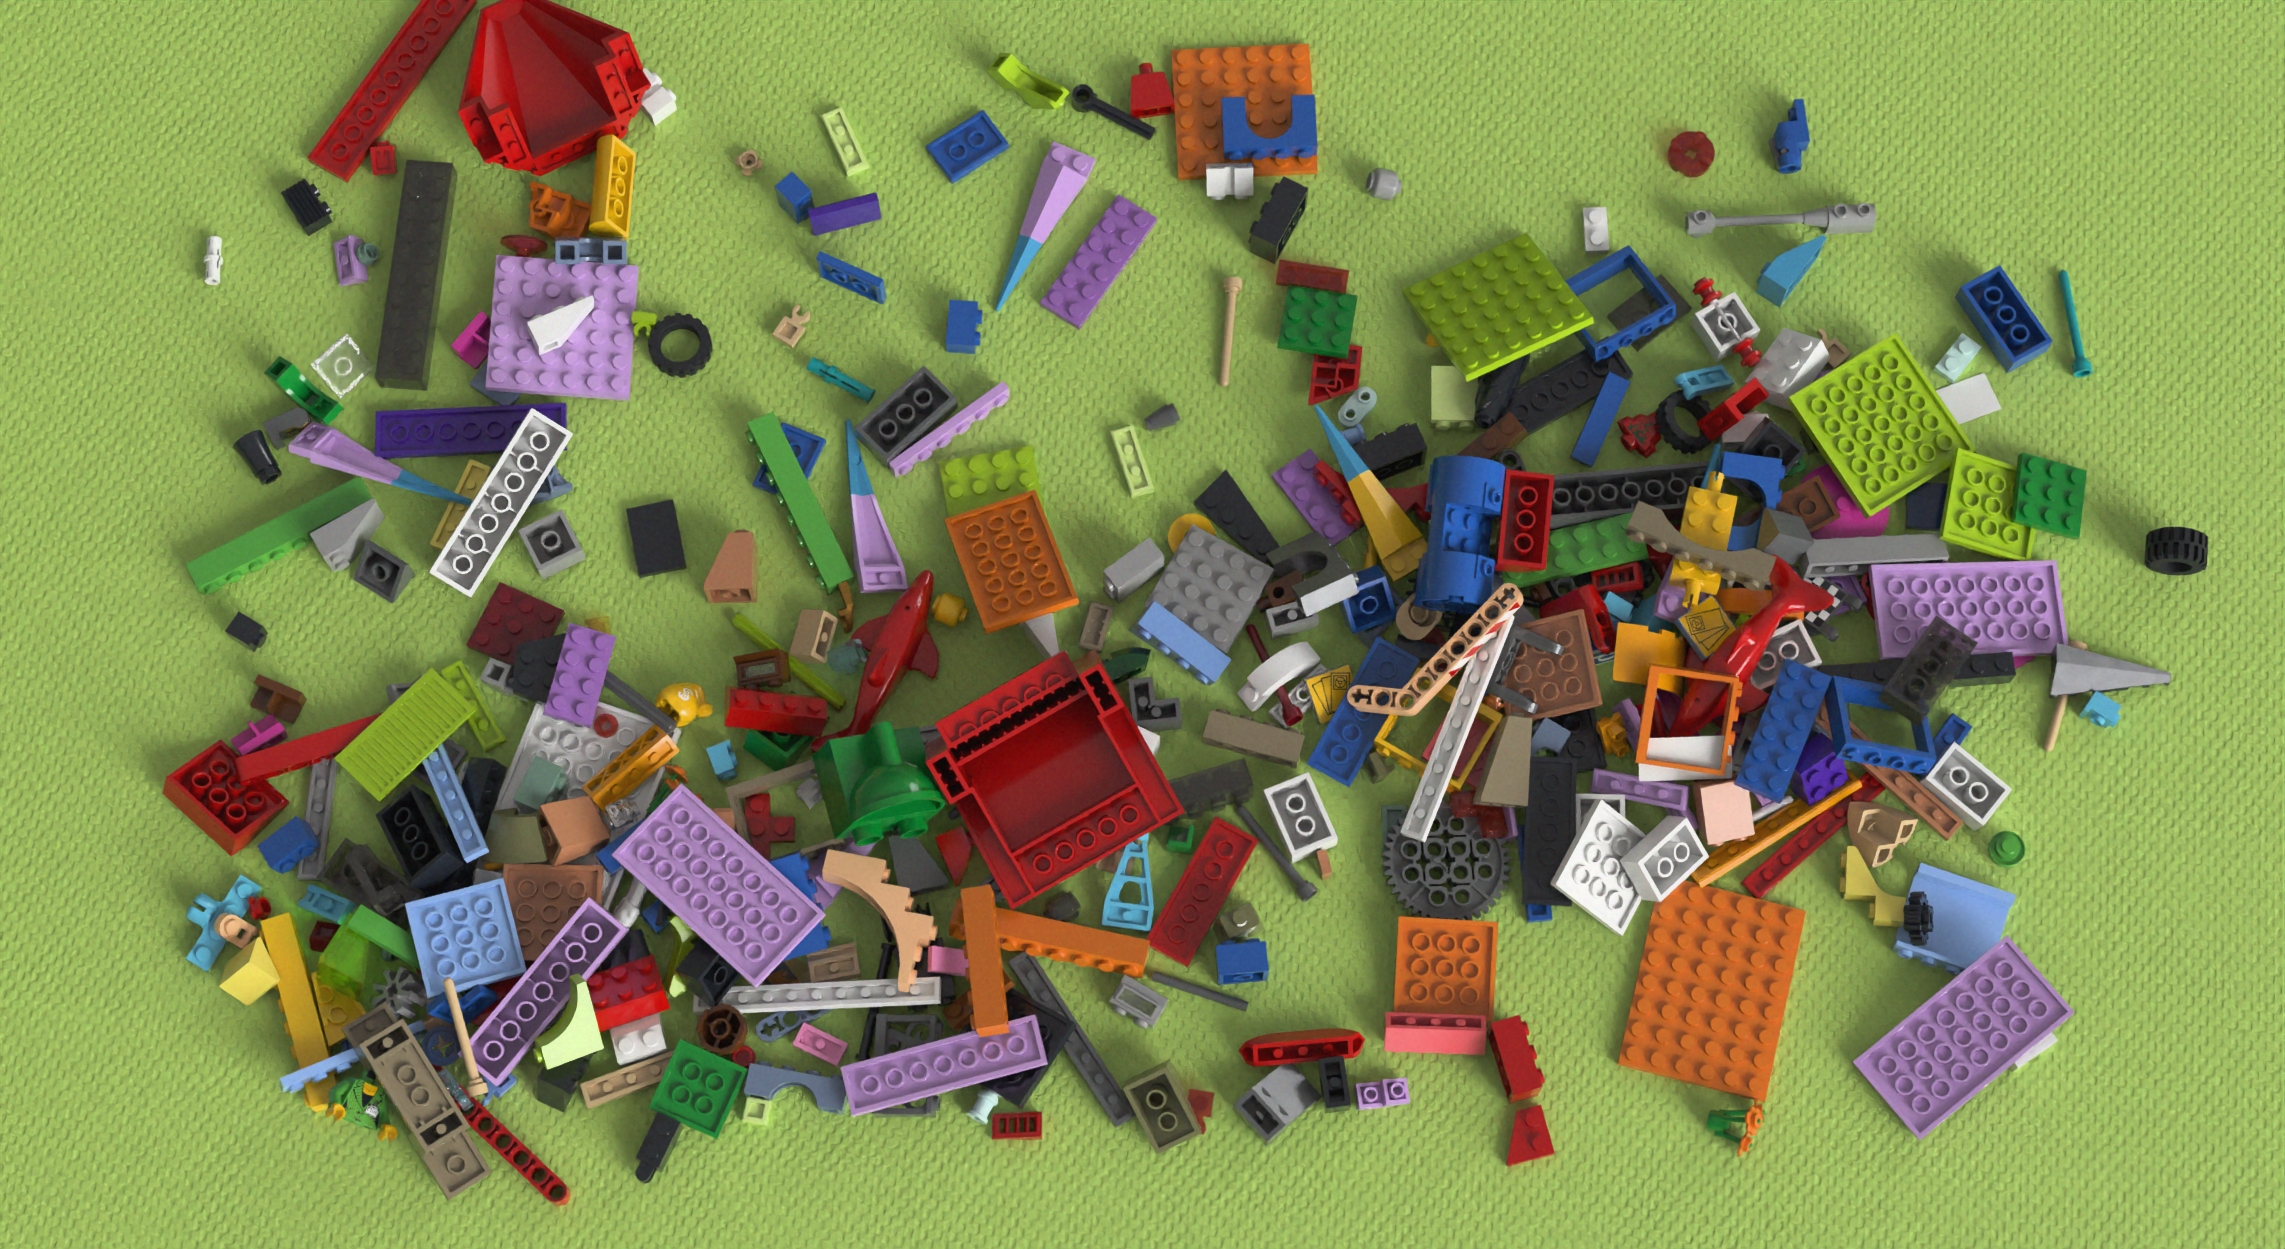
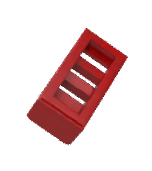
M1638 562L1591 571L1592 584L1599 594H1604L1608 591L1616 593L1644 589L1643 569ZM1630 573H1634V580H1631ZM1620 574H1624L1625 582H1621ZM1610 575H1614L1615 584H1611ZM1600 576H1604L1605 586H1601Z
M1042 1112L992 1114V1140H1042ZM999 1120H1004V1133H999ZM1009 1120H1014V1133H1009ZM1019 1120H1024V1132H1019ZM1029 1120H1034V1132H1029Z

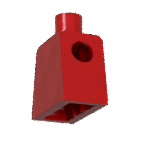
M1151 63L1140 64V74L1131 76V116L1140 119L1175 114L1174 99L1164 72H1153Z

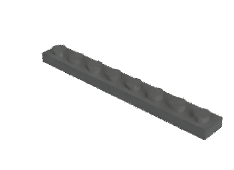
M1024 951L1009 960V967L1030 998L1070 1019L1077 1025L1064 1044L1063 1050L1114 1128L1116 1129L1136 1117L1129 1100L1036 958Z

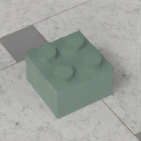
M535 755L513 800L521 812L526 814L536 813L541 805L557 802L561 795L565 796L570 786L569 779L561 766Z

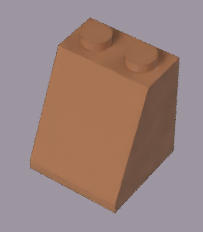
M741 529L736 530L735 533H728L704 582V591L709 603L757 602L758 547L753 532Z
M589 795L543 804L538 810L548 859L552 867L603 849L611 838L608 825L606 823L603 824L600 818L598 805L592 802Z

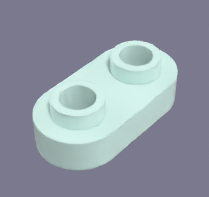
M1361 387L1340 408L1338 422L1343 428H1354L1355 424H1361L1376 406L1377 395L1375 391L1369 387ZM1367 395L1369 400L1364 401L1361 399V396ZM1352 412L1354 417L1349 418L1346 414Z

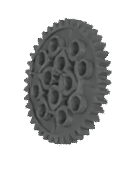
M1442 798L1433 821L1437 826V831H1429L1425 842L1400 833L1408 811L1404 813L1405 819L1399 817L1396 821L1399 826H1392L1391 830L1394 834L1388 833L1386 838L1390 842H1386L1383 847L1389 851L1382 854V857L1388 860L1382 863V867L1389 868V870L1383 873V877L1391 878L1386 883V886H1394L1390 894L1399 895L1396 903L1405 902L1403 910L1412 908V917L1418 912L1421 918L1426 916L1429 918L1463 920L1464 918L1465 920L1472 921V915L1479 919L1481 912L1485 914L1489 912L1488 906L1494 907L1496 905L1494 899L1499 900L1502 897L1499 891L1506 889L1503 882H1508L1509 877L1505 873H1509L1511 870L1510 867L1504 865L1511 861V858L1504 856L1509 852V848L1502 847L1507 840L1498 838L1502 830H1493L1496 822L1487 823L1489 815L1483 818L1480 817L1481 809H1478L1475 813L1472 812L1473 804H1470L1465 809L1462 800L1458 806H1455L1454 799H1451L1449 804L1446 805L1444 798ZM1457 821L1461 825V830H1453L1450 822ZM1442 833L1445 834L1446 838H1450L1447 843H1444L1443 839H1439ZM1408 845V847L1414 850L1415 855L1411 857L1405 855L1403 847ZM1459 845L1463 849V854L1456 855L1452 851V846ZM1476 845H1484L1487 848V854L1479 853ZM1435 846L1439 851V855L1433 856L1429 854L1427 847ZM1469 854L1471 860L1476 861L1472 868L1469 862H1465L1469 857ZM1420 856L1423 862L1427 863L1424 869L1421 868L1420 864H1416ZM1444 857L1446 858L1447 862H1451L1448 868L1446 867V863L1442 862ZM1478 869H1486L1489 872V878L1480 877ZM1454 870H1462L1465 874V878H1456L1454 875ZM1405 871L1414 872L1416 880H1408L1405 877ZM1429 871H1438L1440 873L1441 879H1432L1429 875ZM1446 881L1449 882L1450 886H1453L1450 892L1447 891L1446 887H1443ZM1455 894H1464L1467 902L1459 903L1456 900ZM1431 895H1440L1442 904L1433 903Z

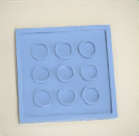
M503 878L405 903L428 1000L435 999L443 991L445 992L443 980L446 977L453 979L457 993L472 989L478 984L484 986L522 976L526 973L527 970Z

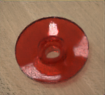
M507 235L500 240V244L506 249L515 252L517 257H530L531 254L545 252L548 248V244L545 241L526 235Z

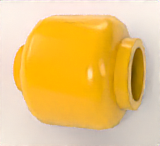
M945 592L942 596L937 595L931 613L934 614L935 621L955 627L959 621L964 622L968 609L964 608L965 600L963 598Z

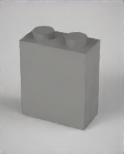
M1150 537L1103 570V591L1109 599L1112 600L1114 598L1119 604L1164 571V554Z

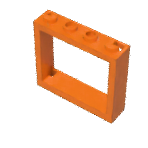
M1649 663L1634 757L1635 763L1724 776L1726 763L1731 764V756L1727 755L1729 745L1733 746L1735 731H1731L1733 721L1738 720L1739 707L1735 706L1736 698L1741 697L1743 683L1739 682L1740 678L1737 675ZM1659 673L1729 683L1721 730L1724 742L1720 770L1712 769L1711 767L1646 759Z

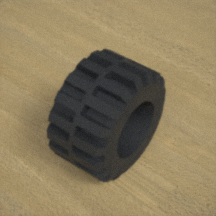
M2163 527L2152 530L2146 535L2145 565L2150 570L2161 574L2180 576L2199 573L2206 569L2208 536L2203 532L2186 527Z

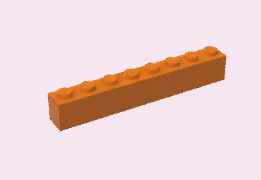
M956 899L949 925V936L964 941L966 936H962L960 922L964 921L963 913L959 912L958 899ZM996 907L1000 947L1007 951H1026L1030 956H1042L1057 962L1074 963L1080 967L1088 966L1104 972L1126 974L1131 978L1143 977L1150 940Z

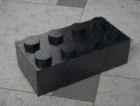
M410 785L376 814L409 884L428 894L464 864L431 796L415 785Z

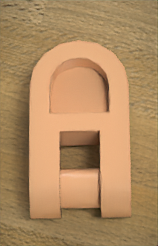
M231 913L219 915L214 924L215 932L220 937L240 949H244L249 945L252 937H256L259 932L258 928ZM240 930H244L241 938H238L237 935Z

